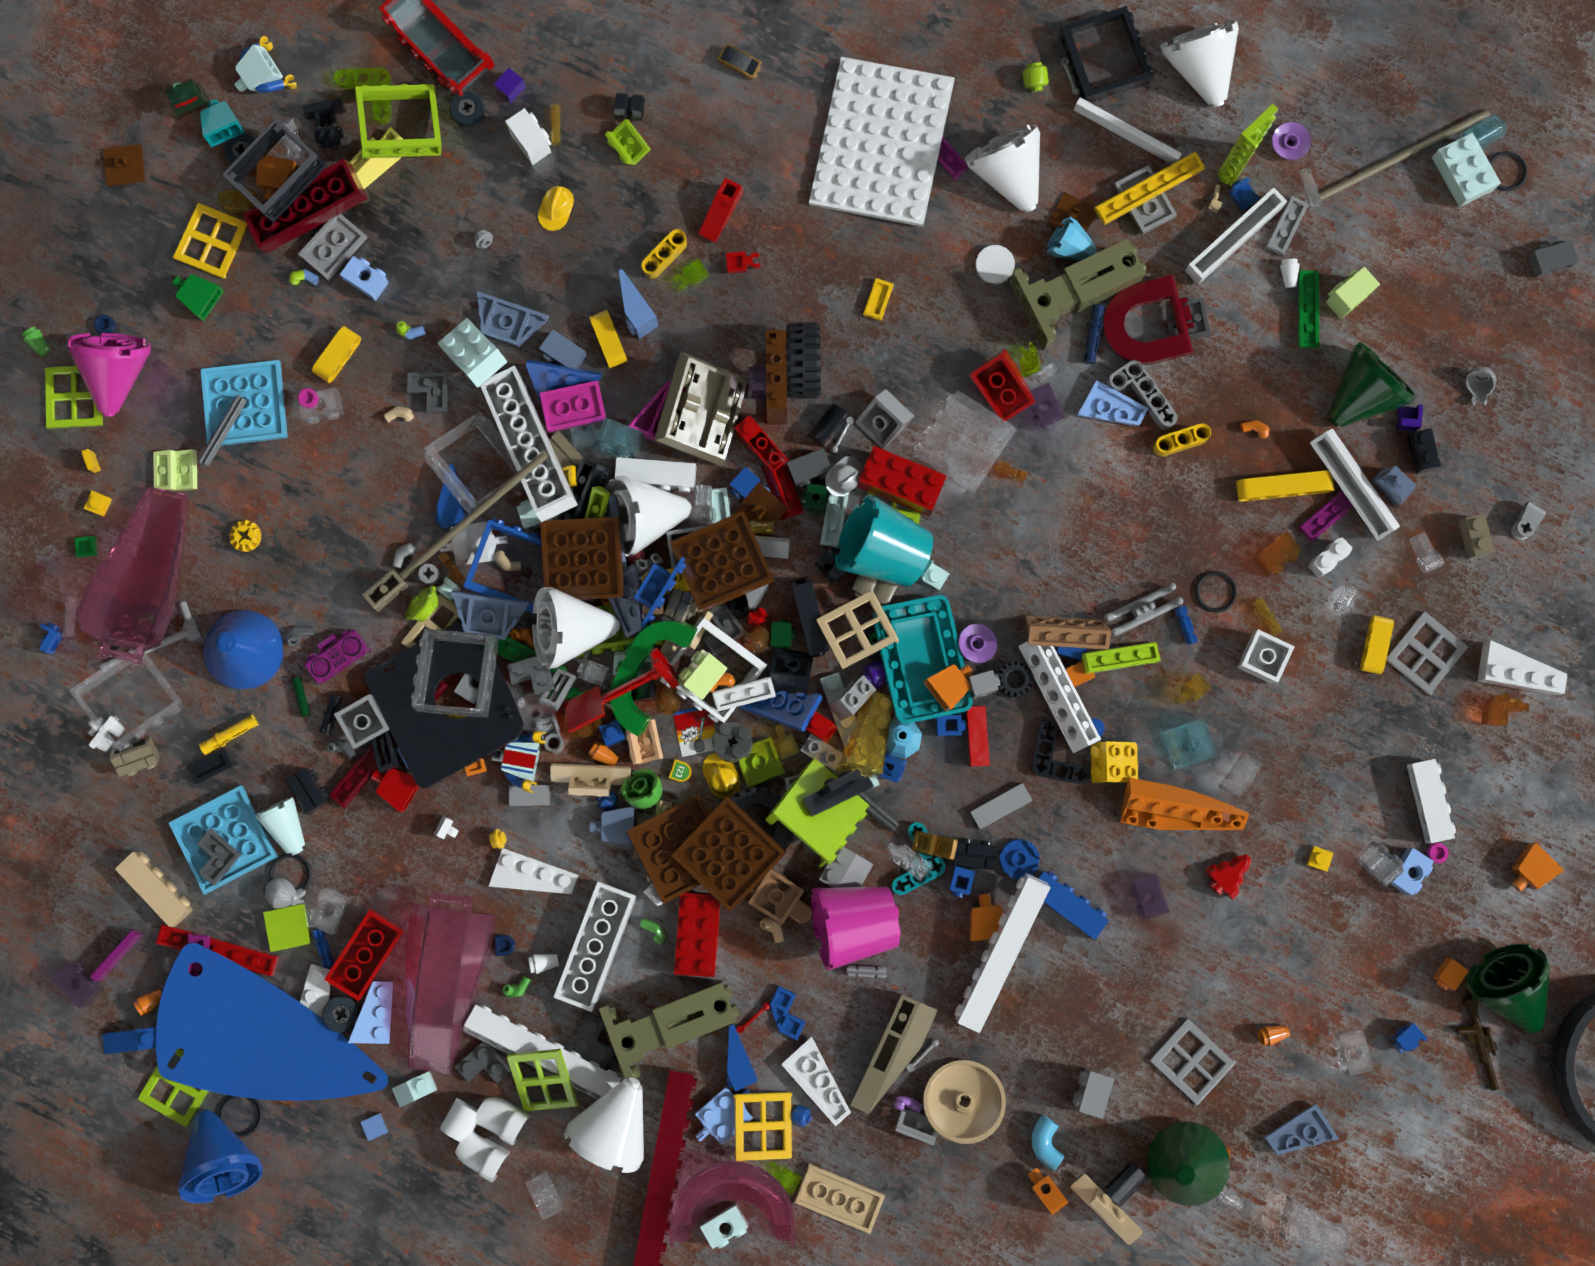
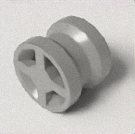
M424 564L419 569V578L425 584L435 585L439 582L441 573L433 564Z

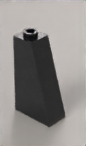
M809 576L790 581L808 653L810 656L814 655V657L823 656L825 652L829 651L827 640L816 621L821 616L813 583Z

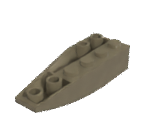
M900 993L850 1106L867 1114L872 1111L922 1047L938 1011L937 1009Z

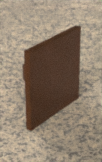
M142 144L103 148L107 187L146 182Z
M1064 192L1046 226L1054 230L1057 227L1062 228L1064 225L1061 222L1065 218L1072 217L1087 232L1097 213L1094 210L1095 207Z
M758 482L734 513L744 511L750 527L760 536H766L788 508Z

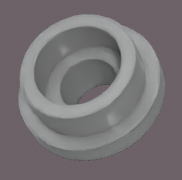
M481 230L474 236L475 245L478 248H487L493 240V235L486 230Z

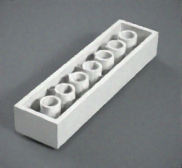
M512 366L488 378L480 387L517 473L542 451H545L549 456L521 480L539 520L543 522L577 506L578 504L516 367Z

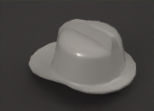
M853 456L842 458L826 474L825 484L827 490L835 496H844L858 485L863 472L861 463Z

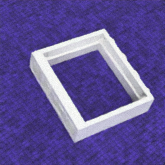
M700 616L694 624V627L698 628L695 636L703 627L753 665L741 684L756 680L767 666V664L704 617ZM677 647L668 659L672 666H674L686 648ZM662 677L660 681L670 688L671 686ZM680 684L676 687L678 689L676 691L677 694L685 700L687 697L691 698L694 701L692 705L700 711L703 708L710 712L708 717L715 722L721 720L725 723L736 708L733 707L717 712L716 709L695 696L683 685Z

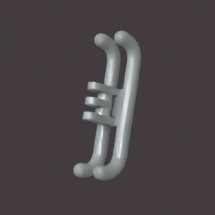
M1170 583L1153 593L1106 614L1104 620L1107 622L1129 612H1132L1135 618L1113 628L1111 634L1113 636L1120 635L1183 604L1181 597L1158 608L1155 607L1153 602L1174 591L1176 585Z

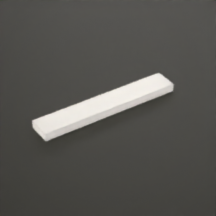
M1079 98L1074 111L1166 162L1174 164L1182 155L1177 150L1082 98Z

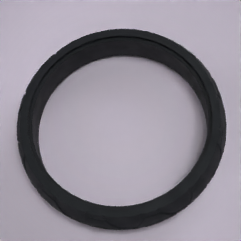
M1592 992L1579 1001L1564 1019L1555 1039L1551 1063L1553 1085L1563 1111L1574 1127L1595 1145V1121L1587 1112L1580 1099L1574 1076L1577 1045L1585 1028L1595 1017V992Z

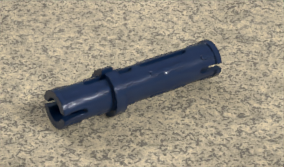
M1100 304L1092 305L1091 317L1087 325L1089 329L1083 359L1085 364H1096L1099 336L1103 328L1102 318L1105 306Z

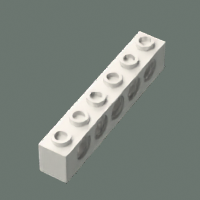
M1028 641L1018 646L1072 752L1075 753L1101 740L1054 646L1028 645Z

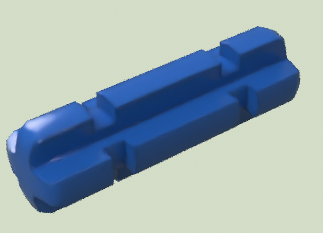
M1181 606L1176 608L1175 613L1180 618L1178 621L1183 635H1186L1184 637L1186 644L1196 643L1198 639L1196 634L1193 633L1195 630L1190 616H1187V607Z
M324 929L313 930L312 935L316 939L315 944L319 957L322 958L320 960L322 967L327 968L334 965L333 958L330 957L331 952L327 939H324Z

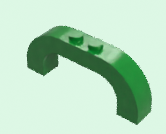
M665 620L646 627L638 634L633 643L627 646L624 652L626 654L624 661H620L615 669L617 674L612 682L611 690L637 678L651 649L658 641L669 640L686 648L690 646L698 628L679 620ZM631 690L610 702L613 713L619 723L629 732L640 736L644 733L652 716L643 712L635 705Z

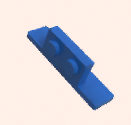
M681 557L672 573L655 563L634 596V599L651 608L640 625L641 628H644L645 625H651L655 618L652 613L656 608L660 609L666 600L663 598L666 590L670 592L674 587L676 581L673 579L677 573L681 575L687 565L684 563L686 558Z

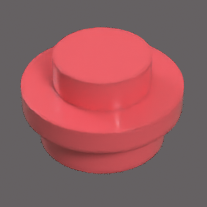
M643 549L635 555L628 556V561L631 564H634L639 559H645Z

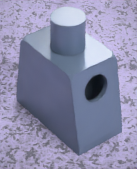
M1396 466L1383 468L1370 482L1397 508L1412 494L1416 486Z
M634 807L602 812L601 821H590V833H601V841L633 846L626 831L635 827Z

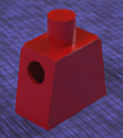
M815 711L805 731L828 743L838 728L833 722Z
M392 768L386 774L379 773L378 769H376L371 776V780L380 784L376 793L397 811L404 813L419 788L413 775Z

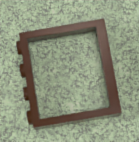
M766 330L768 425H787L786 330Z

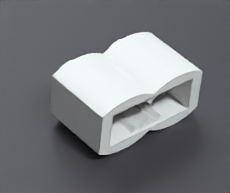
M1343 537L1330 543L1321 554L1313 558L1308 568L1317 577H1321L1333 570L1337 562L1346 558L1350 554L1352 547Z

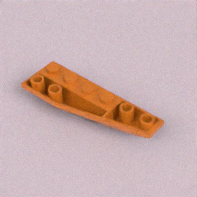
M1129 778L1124 791L1120 823L1157 830H1243L1249 813L1191 790Z

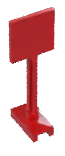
M657 647L652 649L650 655L654 667L649 669L647 673L604 695L601 693V687L597 686L564 703L569 733L605 716V703L652 679L656 680L663 677L672 689L679 686V682L674 677L677 675V671Z

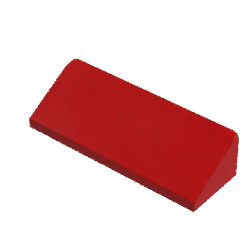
M764 464L762 470L771 493L788 508L780 519L786 520L803 514L804 511L787 464H783L774 473Z
M972 706L966 711L970 767L990 766L986 706Z

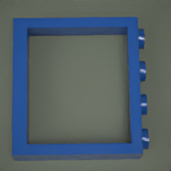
M488 519L463 588L485 596L523 601L472 582L491 529L542 547L541 535L531 532L529 535L522 532L523 528L512 525L510 528L505 526L502 520ZM529 603L525 611L533 614L534 604Z

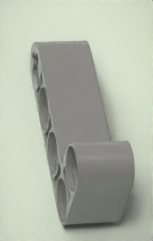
M1131 361L1110 376L1107 381L1108 387L1121 392L1130 386L1142 405L1149 408L1147 412L1160 429L1169 430L1177 421L1176 412L1140 362ZM1129 368H1135L1138 375H1131ZM1112 379H1119L1122 385H1114ZM1140 384H1146L1149 391H1142ZM1151 400H1157L1160 403V407H1154L1151 404ZM1164 418H1170V421L1164 422L1163 420Z

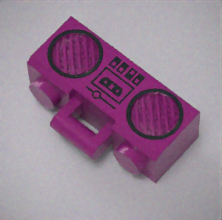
M348 629L340 635L341 638L339 640L333 633L317 644L321 652L319 654L317 652L311 654L307 658L308 661L304 664L318 684L322 685L371 651L358 631ZM332 643H335L333 647L326 651V647H328Z

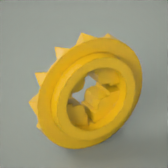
M248 520L238 521L237 524L231 527L232 529L229 534L230 543L235 549L248 552L259 545L261 531L254 522ZM239 531L244 533L249 531L247 535L250 536L251 541L245 538L241 540L242 536Z

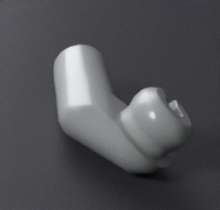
M406 543L398 548L391 566L401 569L404 557L416 554V546Z

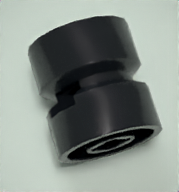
M616 93L614 118L626 119L630 117L631 120L642 121L645 103L644 96L633 94L629 97L625 93Z
M834 547L826 551L814 563L821 572H826L825 577L832 585L848 573L837 568L835 556L839 553Z

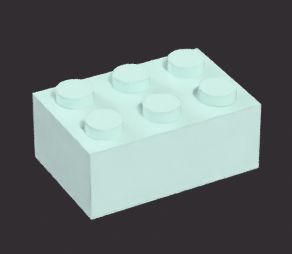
M1473 133L1438 149L1432 156L1434 163L1459 207L1494 191L1501 184Z
M468 318L437 343L477 388L507 363L500 351Z

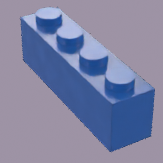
M1042 871L1037 878L1047 882L1051 887L1043 903L1092 940H1096L1110 921L1106 918L1107 914L1098 907L1096 910L1089 905L1091 902L1084 896H1076L1073 893L1074 889L1068 884L1064 883L1062 885L1056 881L1058 877L1052 872L1048 871L1046 873Z

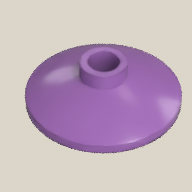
M1287 122L1275 130L1272 137V146L1275 152L1283 159L1298 160L1309 151L1311 136L1308 130L1301 124ZM1287 141H1291L1293 146H1289Z
M971 624L961 632L958 645L961 654L968 661L984 663L994 656L997 649V640L993 631L987 626ZM973 641L978 643L977 648L973 646Z

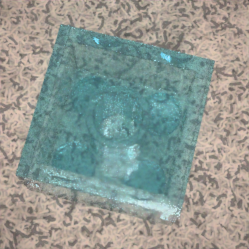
M606 417L596 438L599 447L602 448L601 451L610 455L612 453L619 454V458L632 459L638 458L645 440L642 431Z

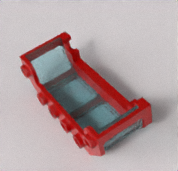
M387 0L379 7L382 14L380 18L396 32L398 41L404 47L407 45L411 49L410 53L417 60L421 59L424 62V68L430 74L434 72L437 76L436 80L443 87L447 86L452 93H456L461 97L469 86L487 70L490 71L495 66L493 59L488 53H483L481 49H478L432 0Z

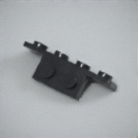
M857 769L850 772V770L841 773L839 775L840 778L836 780L834 777L824 782L825 786L819 791L802 799L809 815L813 817L871 789L874 785L866 771H859Z

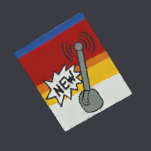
M695 707L673 712L682 757L714 750L712 744L715 733L714 722L708 717L710 712L704 708L702 711Z

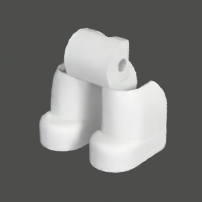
M497 1097L486 1098L479 1109L456 1098L440 1130L460 1142L455 1151L458 1159L472 1170L478 1172L479 1176L492 1183L497 1178L496 1173L504 1159L510 1154V1151L478 1135L474 1131L476 1125L497 1134L501 1140L513 1146L517 1141L516 1137L531 1114Z

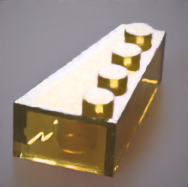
M875 692L862 705L856 725L850 733L851 737L843 750V756L841 761L838 762L836 769L850 770V772L858 769L862 776L869 778L883 774L893 706L890 696Z

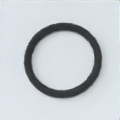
M1510 151L1495 154L1489 160L1491 165L1498 157L1508 155L1516 158L1523 167V177L1517 185L1512 187L1499 185L1497 189L1512 191L1521 187L1527 178L1525 161L1518 154Z
M1213 571L1206 573L1198 580L1195 594L1201 607L1207 611L1219 613L1228 610L1235 603L1237 587L1230 576L1223 572ZM1214 575L1226 578L1233 588V596L1229 604L1218 609L1204 604L1199 593L1201 583L1207 577Z
M291 853L277 858L270 868V881L274 879L275 867L281 860L296 858L302 861L307 868V880L302 887L303 890H306L312 878L311 867L307 860L298 854L292 856Z
M230 1096L223 1103L220 1110V1119L224 1123V1111L226 1106L232 1100L240 1097ZM247 1098L257 1106L259 1113L257 1123L247 1132L238 1133L233 1131L238 1137L253 1134L261 1125L263 1111L257 1099Z

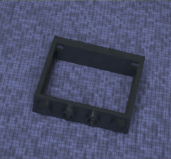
M1127 6L1061 26L1059 36L1069 60L1081 98L1088 102L1147 85L1151 81L1153 69L1147 63L1146 49L1140 44L1139 30H1135L1133 24L1134 16L1132 12H1129ZM1122 18L1141 74L1092 90L1072 34Z
M275 118L222 175L274 223L328 165L283 123ZM286 135L309 158L263 205L240 182Z

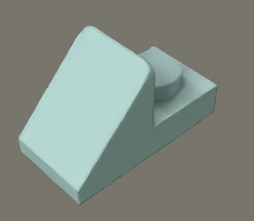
M929 559L919 579L939 591L950 573L933 564L934 561Z
M430 1071L392 1088L399 1107L438 1090Z

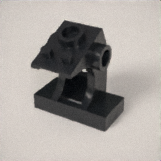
M341 98L303 105V112L307 119L316 118L317 128H314V136L316 142L321 144L322 149L340 146L344 133L342 127H339L337 114L346 113L345 105ZM333 123L330 126L323 127V124Z

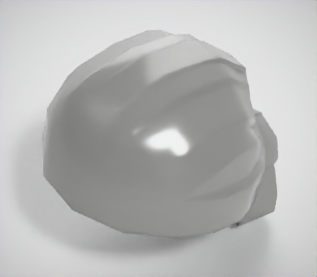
M1475 367L1466 376V388L1473 395L1471 399L1472 405H1476L1481 400L1482 405L1485 406L1487 404V396L1495 389L1496 376L1488 367Z
M279 877L272 879L266 885L264 894L267 902L273 908L278 909L302 904L304 900L301 897L306 894V891L302 888L295 890L289 881Z

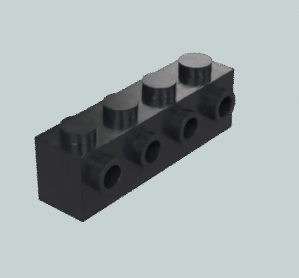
M582 458L576 472L577 486L570 487L578 505L560 513L557 520L585 519L592 487H603L608 479L610 469Z

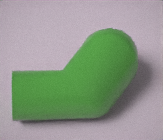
M646 918L641 921V928L655 934L653 941L663 944L664 939L667 937L663 929L657 923Z
M524 975L518 984H506L502 988V992L508 998L521 997L532 980Z

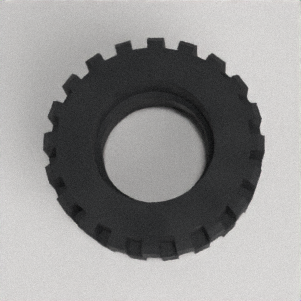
M799 322L786 325L787 396L791 399H811L821 396L820 324L816 322Z
M764 787L742 789L730 797L743 811L751 807H762L770 813L782 798L775 791ZM777 820L775 822V832L771 838L786 851L793 839L794 833Z

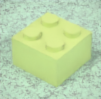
M1365 267L1360 271L1355 269L1328 294L1330 298L1326 301V304L1342 319L1365 300L1380 283Z
M702 649L701 652L697 651L692 656V663L688 668L684 667L678 674L680 678L677 680L701 700L704 699L728 669L714 656Z

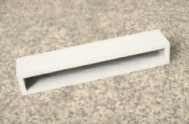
M1275 188L1271 189L1188 265L1185 272L1199 285L1284 207L1287 200Z
M1333 428L1310 442L1377 541L1400 527Z

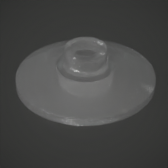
M529 693L517 702L524 722L523 730L527 732L544 731L551 725L554 719L555 710L553 707L549 708L546 704L542 705L539 703L542 694ZM535 710L539 711V715L537 717H533L532 713Z

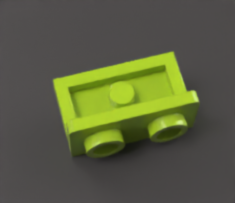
M625 119L612 132L607 131L605 133V136L608 138V144L617 150L620 160L625 164L636 165L651 150L628 119Z

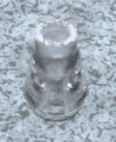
M1347 586L1335 601L1333 610L1345 617L1352 613L1358 590L1355 587Z
M1228 1184L1215 1197L1217 1202L1237 1212L1241 1211L1245 1206V1201Z

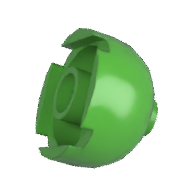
M643 768L632 773L634 776L629 780L628 778L624 780L621 793L627 803L634 808H650L662 796L661 780L651 769Z

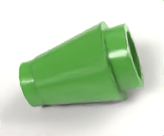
M35 326L27 329L22 334L23 341L41 357L51 351L40 329H36Z

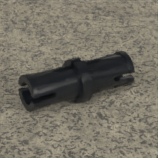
M330 695L327 709L323 712L324 718L319 730L320 733L332 735L336 720L334 714L339 711L343 697Z

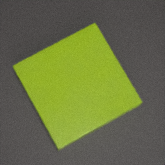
M771 736L753 743L750 754L738 761L748 788L785 774Z
M305 904L263 912L270 952L312 944Z

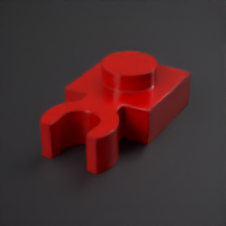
M745 251L726 253L728 274L747 272V267L759 269L760 263L755 264L752 262L753 259L760 258L759 253H752L748 257H746Z
M762 607L755 612H750L746 616L749 625L754 624L755 627L765 623V618H768L765 609H762Z

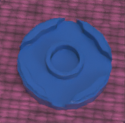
M1023 839L1012 840L1001 849L999 863L1005 874L1011 878L1019 879L1024 877L1025 873L1029 875L1035 873L1038 869L1039 853L1036 847L1029 841Z

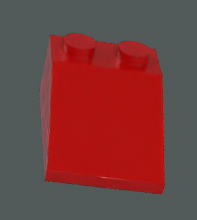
M1003 349L970 373L971 378L1002 423L1036 402L1018 367L1006 349Z

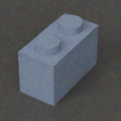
M555 330L550 332L539 348L542 353L541 356L550 363L554 361L559 366L578 369L587 356L583 349Z

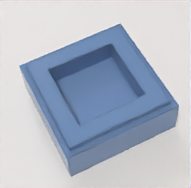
M381 1113L361 1122L368 1141L388 1133Z

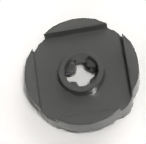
M731 722L720 725L719 729L714 733L712 744L715 753L721 760L735 763L750 754L753 740L748 728L740 723ZM735 738L738 743L730 747L728 741Z

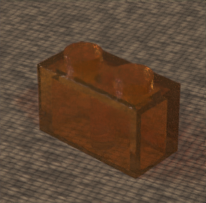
M1286 531L1257 554L1253 560L1267 577L1271 574L1276 576L1285 569L1283 565L1286 562L1291 564L1300 557L1297 553L1302 548Z

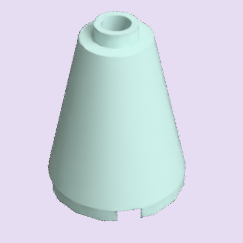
M293 797L270 806L267 811L263 810L255 815L257 820L286 854L291 853L293 856L303 851L302 847L305 845Z

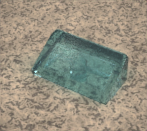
M1494 114L1463 132L1462 136L1465 137L1473 133L1483 149L1507 134V124Z

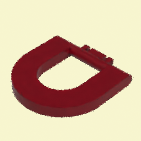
M1174 275L1131 285L1121 290L1110 301L1104 315V334L1112 351L1127 362L1138 361L1142 365H1151L1194 353L1188 329L1194 328V323H1186L1192 321L1189 304L1182 306V304L1188 303L1187 297L1179 298ZM1170 299L1178 335L1151 342H1139L1128 335L1124 324L1127 315L1133 309Z

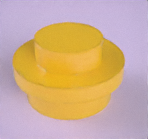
M495 829L489 834L490 843L493 848L502 849L506 843V835L499 829Z

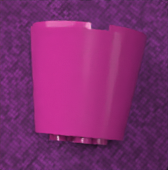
M888 887L812 889L814 895H811V910L816 939L820 938L822 948L818 949L826 970H832L899 946L901 935L898 922L899 911Z

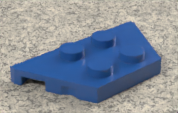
M532 360L526 361L527 370L540 402V393L599 381L602 377V373Z

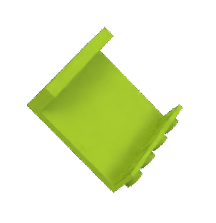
M814 758L804 767L765 820L770 825L777 820L785 825L822 857L821 863L818 865L821 868L826 863L830 865L837 857L836 851H840L847 843L846 837L851 836L857 829L856 823L861 822L867 815L865 811L869 804L857 795L811 817L802 799L819 791L825 786L824 782L832 777L835 780L838 779L837 776Z

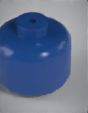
M609 792V796L597 797V806L605 811L614 810L618 801L617 795Z
M802 1105L795 1106L791 1111V1123L799 1127H805L812 1120L810 1109Z

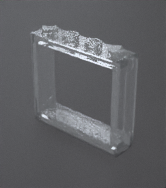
M481 411L424 447L422 457L469 514L500 487L477 501L437 452L477 427L514 473H517L500 431H496L492 426L491 420L487 419Z
M424 629L422 639L419 641L421 652L416 660L418 671L413 679L415 691L411 695L412 708L417 712L488 718L499 639L491 634ZM434 640L485 644L476 709L424 704Z
M139 644L69 690L71 696L114 752L127 748L132 739L135 737L137 740L147 734V729L151 726L154 728L164 722L163 718L169 714L171 716L175 715L181 710L180 707L183 705L181 699ZM140 658L173 703L115 742L82 699V696Z

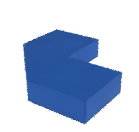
M778 985L770 1002L779 1032L798 1040L806 1021L788 1013L797 994Z

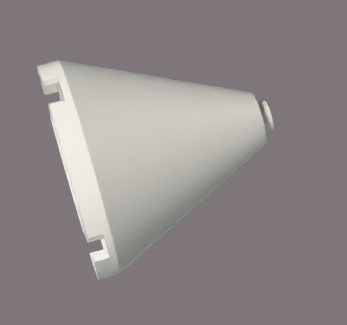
M1226 20V26L1214 23L1172 38L1174 44L1168 46L1167 42L1160 46L1165 58L1203 100L1213 107L1223 105L1224 100L1227 99L1239 30L1237 20Z
M1033 124L1034 129H1031L1029 125H1025L988 141V145L982 149L980 147L976 148L965 158L968 167L1020 211L1025 210V212L1034 210L1038 203L1040 131L1036 124Z
M626 476L614 477L615 479H611L606 487L610 495H616L625 556L635 555L667 531L688 518L692 511L691 503L686 498Z
M545 587L539 589L536 594L533 614L537 613V624L532 625L533 641L540 664L547 665L545 669L559 667L614 636L619 630V620L614 615L557 589Z
M632 1077L624 1079L569 1122L564 1136L566 1139L569 1136L571 1139L569 1146L577 1154L589 1162L611 1170L613 1166L622 1167V1173H630L639 1169L644 1159L643 1089L640 1081Z

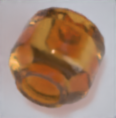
M755 624L751 626L743 636L744 648L752 654L763 653L771 644L770 629L763 624L761 626Z
M662 685L654 693L656 695L654 701L657 711L663 713V715H673L682 706L681 697L676 693L678 690L676 687L672 689V687L669 688L666 685Z

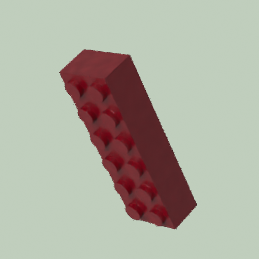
M342 159L325 168L274 223L257 207L250 209L242 215L257 247L269 253L367 200L368 197L353 165L347 160Z

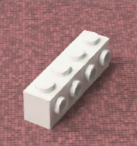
M617 457L615 477L626 476L664 491L678 489V492L690 493V490L695 491L697 467L695 463Z
M1436 759L1406 765L1425 844L1455 838L1456 829L1454 823L1450 820L1451 808L1445 799L1446 788L1440 779L1441 767L1439 763L1436 762Z

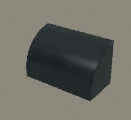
M831 404L810 431L808 437L824 447L847 418V411L836 404Z
M1130 1161L1102 1190L1121 1207L1149 1178Z

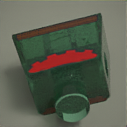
M192 79L181 83L177 82L166 89L168 100L177 119L208 106L209 99L204 88Z

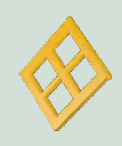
M198 203L178 248L172 257L175 260L225 279L248 225L243 220ZM202 214L217 219L210 236L195 230ZM223 222L237 227L230 244L216 239ZM191 238L206 243L199 260L184 255ZM212 246L226 251L220 268L204 263Z
M791 1092L735 1094L733 1096L735 1099V1161L792 1158ZM766 1101H782L783 1121L766 1122ZM743 1102H760V1122L743 1123ZM766 1130H783V1150L766 1151ZM743 1131H760V1151L744 1152Z

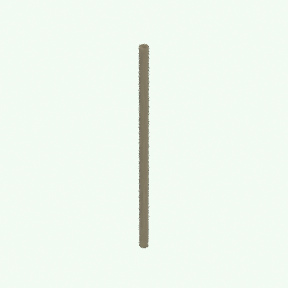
M1485 109L1317 194L1318 200L1322 201L1489 117V110Z
M542 451L400 572V576L406 579L549 457L548 454Z

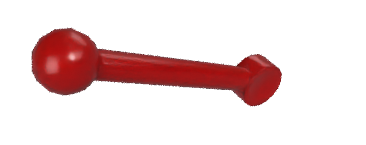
M765 1002L758 1012L743 1025L737 1027V1032L743 1033L752 1021L765 1010L770 1009V1004Z

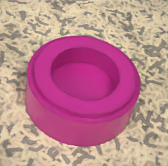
M305 388L299 392L298 402L302 407L312 409L318 404L319 396L313 389Z
M1433 843L1427 848L1426 854L1428 858L1434 861L1433 863H1442L1447 860L1449 852L1444 844Z

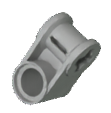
M1528 501L1521 509L1519 517L1511 529L1513 538L1523 541L1533 535L1543 520L1546 511Z
M555 713L546 719L535 720L538 731L546 732V734L541 735L542 740L546 741L544 743L545 748L551 753H560L564 749V740ZM558 739L559 746L551 749L549 746L550 741Z

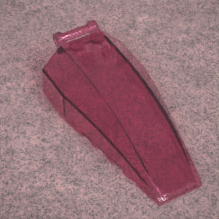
M148 487L135 512L128 519L129 523L126 528L118 535L119 539L114 547H111L108 551L109 555L104 563L99 565L89 581L75 617L83 632L102 642L99 651L100 658L107 659L110 657L141 665L145 651L161 646L174 612L185 537L188 494ZM112 645L136 651L132 654L111 650L110 647Z
M432 890L429 906L412 903L405 943L406 1019L410 1069L443 1074L451 1073L459 1044L464 1034V1024L470 1016L471 1008L490 956L496 915L471 913L472 896L459 897L439 894L438 891ZM437 902L463 905L464 910L456 911L436 908Z

